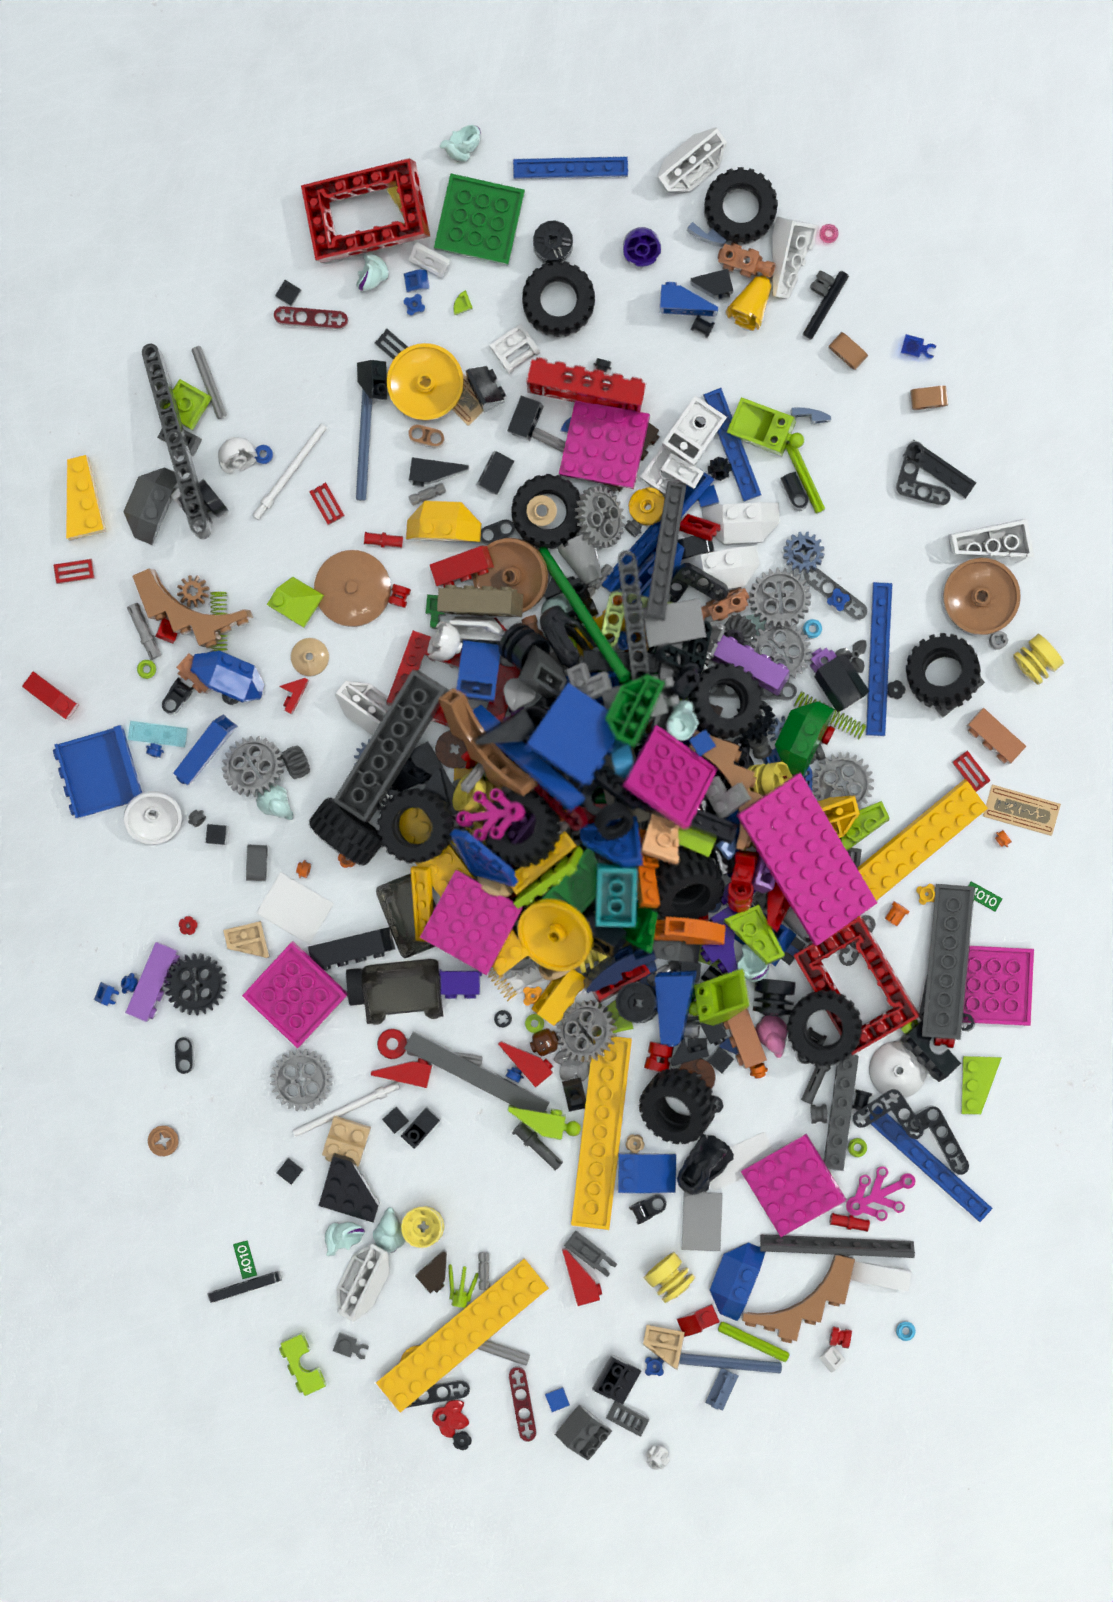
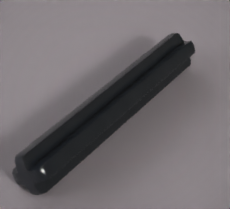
M844 271L838 273L835 282L828 290V294L823 298L803 332V336L807 339H813L849 278V275Z

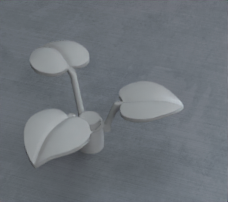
M554 652L549 654L555 660L560 662ZM500 655L499 663L507 667L514 666ZM562 664L565 676H568L567 670L570 668ZM516 678L510 679L504 686L505 700L512 712L529 704L536 696V691Z

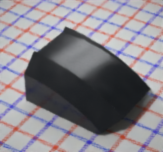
M847 656L835 657L820 667L814 675V678L837 712L845 710L859 699L865 697L869 692V689Z

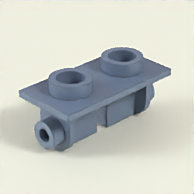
M721 1368L705 1403L717 1410L723 1411L739 1375Z

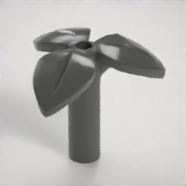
M866 640L855 642L852 653L847 648H841L835 654L836 656H847L848 659H852L851 663L856 671L862 673L864 661L858 657L866 651Z

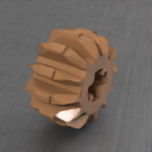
M189 575V582L183 578L181 581L185 585L177 586V588L183 590L178 592L177 596H184L180 602L184 603L187 601V607H190L193 602L194 607L197 608V601L205 604L202 597L209 598V595L204 593V591L210 589L208 586L202 587L206 584L205 580L199 582L200 577L196 576L193 581V577ZM191 587L198 590L195 596L189 593Z

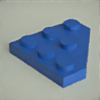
M633 816L634 824L631 830L626 835L615 840L603 838L595 823L587 824L586 827L580 829L583 846L623 868L643 865L637 816ZM620 819L611 820L606 826L614 825Z
M456 829L452 831L450 835L472 875L512 887L518 883L514 870L470 833Z

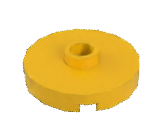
M646 487L645 489H639L630 498L628 504L629 512L632 518L639 524L645 526L654 525L662 519L665 498L655 488ZM647 505H651L649 510L645 509Z

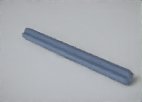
M363 389L356 499L360 501L366 500L372 412V399L368 397Z
M682 1353L679 1364L769 1373H781L782 1364L780 1362Z

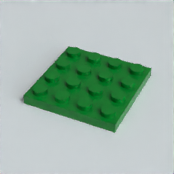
M450 173L434 249L509 265L525 190Z

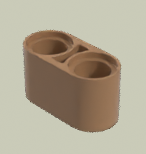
M843 332L829 345V348L853 370H856L868 357V354Z
M946 386L910 390L912 410L948 406Z
M413 425L409 429V438L415 444L434 449L441 448L444 445V435L438 429L422 425ZM415 430H421L423 435L421 438L415 439L412 437V433ZM435 434L441 436V441L437 444L431 442V437Z

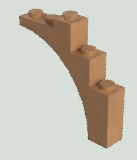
M149 568L132 576L148 618L159 621L168 616L173 632L181 633V635L187 634L193 629L198 645L207 649L216 646L217 642L222 640L220 633L224 634L231 631V627L238 625V627L249 623V619L253 618L251 610L246 609L223 615H209L196 612L181 604L168 592L154 569Z
M452 688L439 698L451 734L462 739L470 758L483 765L489 783L500 789L505 786L522 796L537 786L536 780L510 761L494 743L478 745L475 743L474 738L483 734L485 730L473 713L464 693Z
M695 731L693 737H695L696 735H698V734L701 733V732ZM710 736L716 747L703 754L702 757L712 763L724 775L731 788L738 783H742L751 797L750 801L739 808L740 813L763 797L761 794L749 791V787H754L757 777H754V771L733 764L734 761L738 763L741 751H738V745ZM690 744L689 748L697 753L692 744ZM740 822L736 849L744 851L745 847L749 848L751 839Z
M834 1255L831 1266L823 1281L802 1301L775 1312L753 1313L743 1311L742 1321L745 1322V1325L756 1327V1324L764 1326L763 1329L775 1332V1329H778L777 1336L781 1338L780 1341L792 1343V1340L797 1341L802 1319H805L804 1322L807 1324L816 1325V1322L821 1323L826 1301H829V1305L840 1307V1304L845 1305L855 1259L845 1255Z

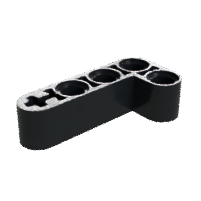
M930 1105L914 1113L920 1120L924 1130L929 1127L951 1170L958 1175L965 1174L969 1170V1163L941 1110L936 1106ZM931 1109L937 1111V1117L933 1120H930L927 1116ZM913 1117L909 1122L906 1123V1126H907L908 1124H909V1125L911 1124V1121L914 1119V1117ZM941 1126H944L946 1128V1134L942 1137H939L937 1135V1129ZM918 1127V1128H916V1129H913V1128H912L911 1131H912V1132H915V1133H918V1130L920 1129V1127ZM950 1143H953L955 1145V1151L951 1154H948L946 1152V1146ZM957 1156L958 1161L964 1163L962 1165L963 1169H955L957 1163L955 1159L950 1160V1158Z

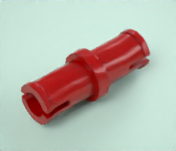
M365 532L364 544L380 545L381 548H385V546L402 548L403 536L386 535L385 532H382V534Z
M831 1213L830 1225L846 1227V1230L856 1229L865 1232L869 1230L870 1220L854 1218L853 1215L844 1216Z

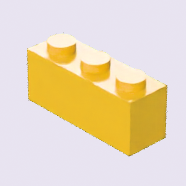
M572 969L566 975L552 980L531 1009L555 1026L563 1018V1013L574 1003L577 994L585 988L584 979L586 977Z

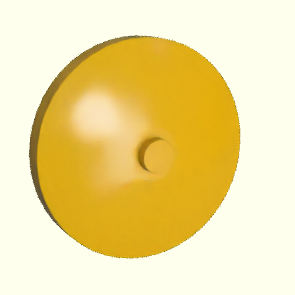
M421 343L407 347L395 357L389 367L387 374L389 396L396 408L410 418L429 421L443 417L457 405L462 395L464 381L461 367L457 359L441 346Z
M555 899L536 901L524 911L519 919L518 936L522 947L528 950L530 953L528 956L547 969L554 971L575 969L586 960L591 952L593 938L588 922L578 910L563 901Z

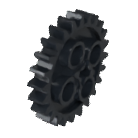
M192 953L191 958L185 954L184 961L177 958L179 964L172 963L174 969L167 970L171 974L170 977L164 978L169 981L168 984L164 985L165 988L169 989L165 994L171 996L168 1001L170 1003L175 1002L173 1007H180V1012L182 1013L187 1009L188 1015H191L193 1010L197 1016L199 1015V1010L206 1014V1008L213 1010V1003L219 1005L217 998H224L220 992L226 991L222 985L226 984L227 981L221 979L226 974L219 973L222 967H215L217 961L213 960L210 962V956L204 959V954L200 953L198 958L195 953ZM194 967H196V973H195V975H194V972H193V968H194ZM207 969L209 972L208 976L201 978V972ZM189 971V978L182 980V973ZM195 979L199 982V984L196 985V990L192 986V984L195 983ZM208 988V989H209V994H208V996H207V997H202V996H201L202 990ZM185 990H190V996L186 999H183V992ZM195 993L197 994V1001L194 1000Z

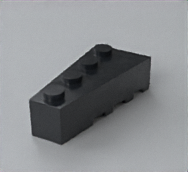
M587 907L581 914L588 922L592 932V950L613 958L625 944L627 931L621 926H596L595 913Z
M390 927L308 947L310 958L323 970L331 969L333 964H337L338 967L349 965L348 961L354 959L356 963L366 961V956L373 955L374 958L385 956L384 952L395 949Z

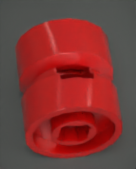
M729 884L727 902L730 909L739 913L749 910L753 900L754 890L752 884L751 887Z
M650 1041L648 1048L650 1056L646 1057L644 1068L658 1072L669 1069L670 1062L668 1059L672 1057L674 1047Z

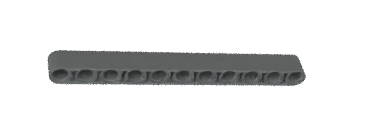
M146 344L142 348V357L188 523L196 537L206 539L211 535V525L164 357L155 344ZM156 352V354L153 357L149 358V355L151 353ZM157 369H161L157 375H154ZM162 386H165L162 392H158ZM170 403L167 409H163L166 404ZM171 421H175L174 425L168 427ZM176 438H180L178 443L173 444ZM185 455L182 461H178L180 456ZM185 473H190L186 479H183ZM195 490L193 495L187 496L189 491ZM199 507V511L196 514H192L193 510ZM204 525L202 531H197L199 526Z

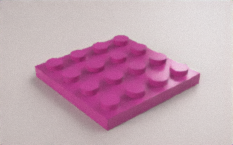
M575 401L559 475L634 489L650 414Z
M655 725L622 786L686 830L718 769L701 756L699 757L697 753L661 727Z
M455 870L420 938L483 974L488 975L524 907L522 906L518 909L511 899L501 895L493 896L481 889L483 885L459 870Z
M292 941L242 996L298 1049L348 994Z
M970 946L964 1013L971 1015L975 1023L1031 1026L1034 949ZM968 1018L963 1021L964 1023H971L968 1021Z
M807 1134L741 1171L780 1237L847 1200Z

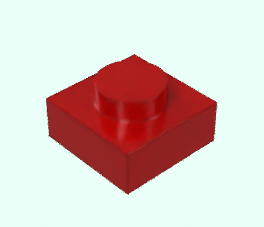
M164 618L160 621L155 637L173 644L178 633L173 632L170 621Z

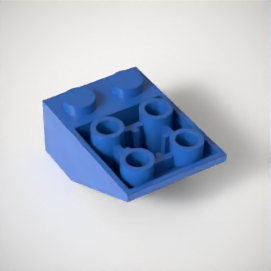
M463 640L456 690L464 693L467 699L494 703L500 661L499 645Z

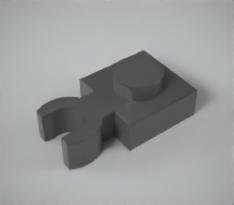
M339 1332L333 1351L350 1358L352 1353H355L358 1358L365 1359V1355L360 1354V1349L365 1348L368 1350L369 1346L367 1344L357 1345V1338Z

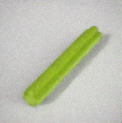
M790 443L787 444V452L815 513L824 511L825 506L798 448L792 447Z
M721 1322L718 1327L719 1332L780 1361L786 1362L789 1358V1352L725 1322Z

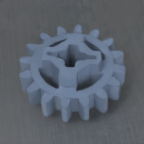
M800 531L798 532V537L793 534L791 535L792 541L786 540L787 546H784L783 551L787 553L783 554V559H788L786 565L792 564L793 571L798 568L799 573L802 572V569L809 573L810 568L815 571L817 568L816 564H822L821 559L824 558L825 554L821 552L824 551V546H819L821 539L816 541L815 534L810 537L809 532H806L802 536ZM796 543H798L797 548H793V550H791L792 547H793ZM816 555L815 559L810 562V558Z

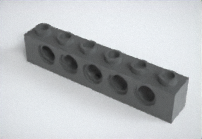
M851 1054L844 1061H839L836 1064L823 1161L828 1169L844 1171L858 1055Z

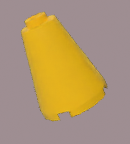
M762 275L754 277L727 307L725 312L727 317L730 319L732 316L736 319L734 323L744 329L754 331L757 328L759 330L772 286L770 280Z

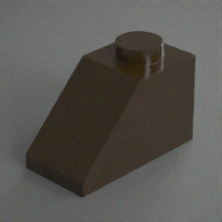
M445 1249L415 1275L430 1294L433 1291L437 1293L445 1286L443 1284L446 1278L447 1251Z

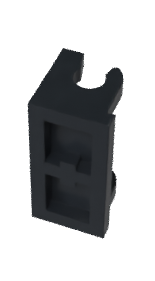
M521 395L507 431L514 436L530 441L544 406L538 401Z
M493 451L476 486L497 495L514 460L497 451Z

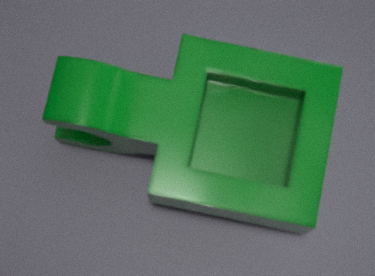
M427 594L426 614L431 615L430 627L437 629L435 627L440 622V615L446 616V613L437 611L438 595Z

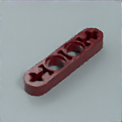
M280 306L274 311V318L281 325L337 330L344 329L348 325V317L342 311ZM281 311H285L286 315H291V311H294V321L290 322V317H284V320H281L277 315L281 314ZM299 312L306 313V321L298 322L296 319ZM318 314L326 316V321L323 324H318L315 321V317ZM329 314H332V319H338V316L341 315L345 322H341V325H338L336 321H331L332 325H328Z
M536 781L537 786L533 789L572 829L580 830L587 826V815L578 806L566 812L562 804L556 798H552L549 792Z
M515 1366L509 1372V1381L520 1438L523 1441L530 1442L536 1436V1426L527 1376L522 1367ZM516 1370H518L519 1373L523 1374V1376L520 1377V1383L522 1384L523 1382H525V1386L518 1385L516 1387H513V1384L517 1385L516 1378H512V1375L515 1374ZM519 1389L526 1391V1397L522 1400L517 1399L515 1396L516 1391ZM522 1408H526L530 1412L529 1417L526 1419L519 1416V1410ZM531 1420L532 1424L528 1423L529 1430H533V1433L530 1434V1437H527L526 1434H522L525 1431V1424L520 1425V1422L526 1423Z

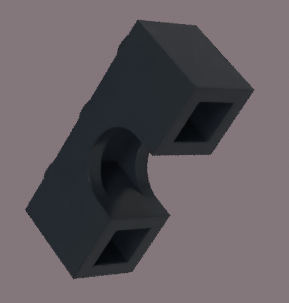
M922 1020L914 1025L912 1030L900 1040L904 1043L905 1048L916 1056L917 1061L925 1066L931 1077L940 1082L947 1078L961 1063L949 1049L939 1055L932 1052L929 1045L931 1038L922 1037Z

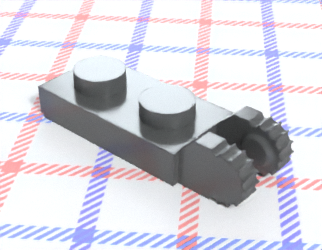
M575 1230L564 1245L593 1269L596 1268L607 1277L610 1273L606 1268L599 1265L601 1260L604 1259L610 1266H617V1263L608 1257L603 1250L577 1230Z

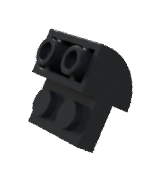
M610 1355L592 1390L608 1399L624 1404L641 1370L615 1355Z

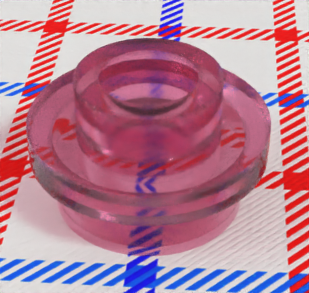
M825 224L819 232L821 240L825 243H833L839 234L837 227L833 224ZM826 231H831V232H832V236H831V237H827V236L825 235V232H826Z

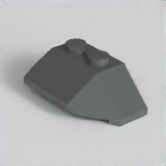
M164 467L138 476L123 511L134 538L153 545L171 503V494L178 486L174 471Z
M654 940L653 942L656 959L698 963L700 944H686L685 941ZM626 941L625 944L622 946V948H624L626 946L631 945L633 951L639 949V947L633 945L628 941Z

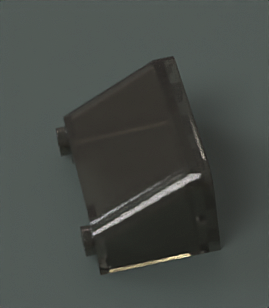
M411 873L376 888L377 898L400 955L403 958H408L436 947L429 942L416 941ZM433 899V910H435L436 904Z
M423 959L367 965L362 969V989L367 1024H381L386 1019V1015L420 1011H424L425 1016L430 1019L444 1017L439 963L437 960Z

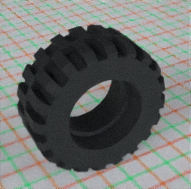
M738 167L737 170L731 168L726 173L719 174L717 179L713 180L705 197L704 214L707 218L708 226L712 227L725 240L733 241L732 243L738 244V242L747 244L751 240L756 241L760 239V236L765 235L772 226L777 213L778 200L776 199V191L772 188V183L764 178L765 175L762 173L757 174L751 168L749 170H744V167ZM744 189L756 196L759 209L757 215L751 221L738 223L725 215L723 200L730 191Z
M552 261L551 264H542V267L536 268L532 271V275L528 276L522 291L523 310L529 323L533 324L536 330H541L545 335L551 334L553 337H559V335L569 336L570 333H576L583 325L585 326L592 316L595 305V291L592 281L589 280L585 271L582 272L579 266L575 264L574 266L570 265L567 261L563 263ZM564 282L574 289L577 302L569 314L553 316L543 309L540 298L543 289L548 284Z
M537 475L533 479L525 481V484L517 490L511 507L512 521L521 538L539 548L554 549L561 544H567V541L574 538L581 529V526H577L579 519L575 518V516L579 515L575 508H579L576 502L581 500L579 490L572 485V482L568 479H563L559 475ZM543 494L558 496L566 507L564 521L554 529L538 527L527 516V505L531 499Z
M940 633L939 637H935L933 634L929 636L930 639L927 641L923 638L919 641L920 646H914L911 650L912 655H908L906 674L912 693L915 694L920 702L923 701L925 706L931 707L933 705L937 710H941L942 707L950 710L956 704L958 707L962 706V701L965 699L969 701L972 698V692L976 693L978 689L977 684L981 680V668L974 648L968 645L965 639L960 638L959 640L957 635L951 634L950 637H947L946 633ZM942 657L957 660L962 670L955 682L946 686H937L928 682L925 672L931 662Z
M719 663L699 674L700 681L688 695L689 700L687 701L693 705V713L699 722L698 726L702 728L700 732L706 730L710 733V736L720 737L721 739L734 738L749 730L757 722L756 719L762 713L760 708L763 707L764 701L760 700V697L763 695L762 689L758 690L759 682L757 679L754 681L751 678L753 674L750 671L744 672V667L740 665L734 667V663H727L726 665ZM715 685H727L737 693L740 700V710L735 717H721L712 709L709 694Z
M410 789L396 793L384 803L385 807L381 808L379 812L381 816L377 819V825H379L377 834L378 836L381 835L382 841L380 843L382 846L387 847L386 852L394 855L395 859L399 861L404 860L406 863H421L439 856L448 847V841L452 838L450 835L452 833L451 830L454 827V821H451L450 817L453 815L451 810L448 811L447 809L448 804L445 801H441L439 795L436 793L432 794L430 790ZM409 808L424 810L431 820L432 831L430 837L421 844L408 842L400 832L399 821L401 815Z
M510 791L508 796L505 794L504 796L511 803H520L525 813L534 814L536 820L535 830L527 841L521 844H511L509 839L510 824L504 831L501 839L491 837L489 831L486 837V844L496 856L513 866L530 867V863L533 865L540 864L541 859L546 860L549 857L548 853L550 851L554 852L556 849L554 846L555 842L560 840L558 832H561V825L557 823L560 822L559 815L555 813L556 811L541 796L532 791L524 796ZM494 801L493 804L499 810L505 809L500 802ZM500 818L493 827H499L505 818Z
M333 798L324 799L309 819L310 828L320 839L345 858L358 865L368 864L382 846L380 843L382 841L381 835L378 836L376 828L369 822L362 821L333 802Z
M688 851V853L680 852L678 853L679 863L677 865L663 860L659 863V867L655 869L660 906L655 909L664 920L666 917L699 920L698 918L708 915V912L713 911L716 908V904L720 903L721 896L724 894L725 884L714 861L710 857L695 853L694 851Z
M818 990V992L809 993L794 1006L788 1017L787 1037L792 1043V1049L794 1052L797 1051L800 1058L809 1060L808 1063L811 1064L817 1063L819 1066L830 1064L831 1066L839 1061H844L855 1050L862 1035V1020H860L859 1010L854 1007V1003L851 1000L849 1001L845 998V995L842 993L837 994L833 990ZM819 1010H828L835 1013L842 1022V1035L832 1045L824 1046L817 1044L807 1033L809 1017Z
M678 1068L662 1070L652 1078L640 1096L639 1111L642 1113L641 1118L643 1122L647 1123L646 1127L649 1130L651 1129L656 1137L660 1136L666 1142L672 1141V1144H679L680 1142L681 1144H689L698 1140L703 1135L716 1113L715 1096L711 1095L712 1090L710 1086H706V1081L703 1078L699 1079L698 1075L694 1072L691 1074L686 1069L679 1070ZM665 1097H672L681 1101L689 1110L690 1115H682L674 1111L668 1105Z

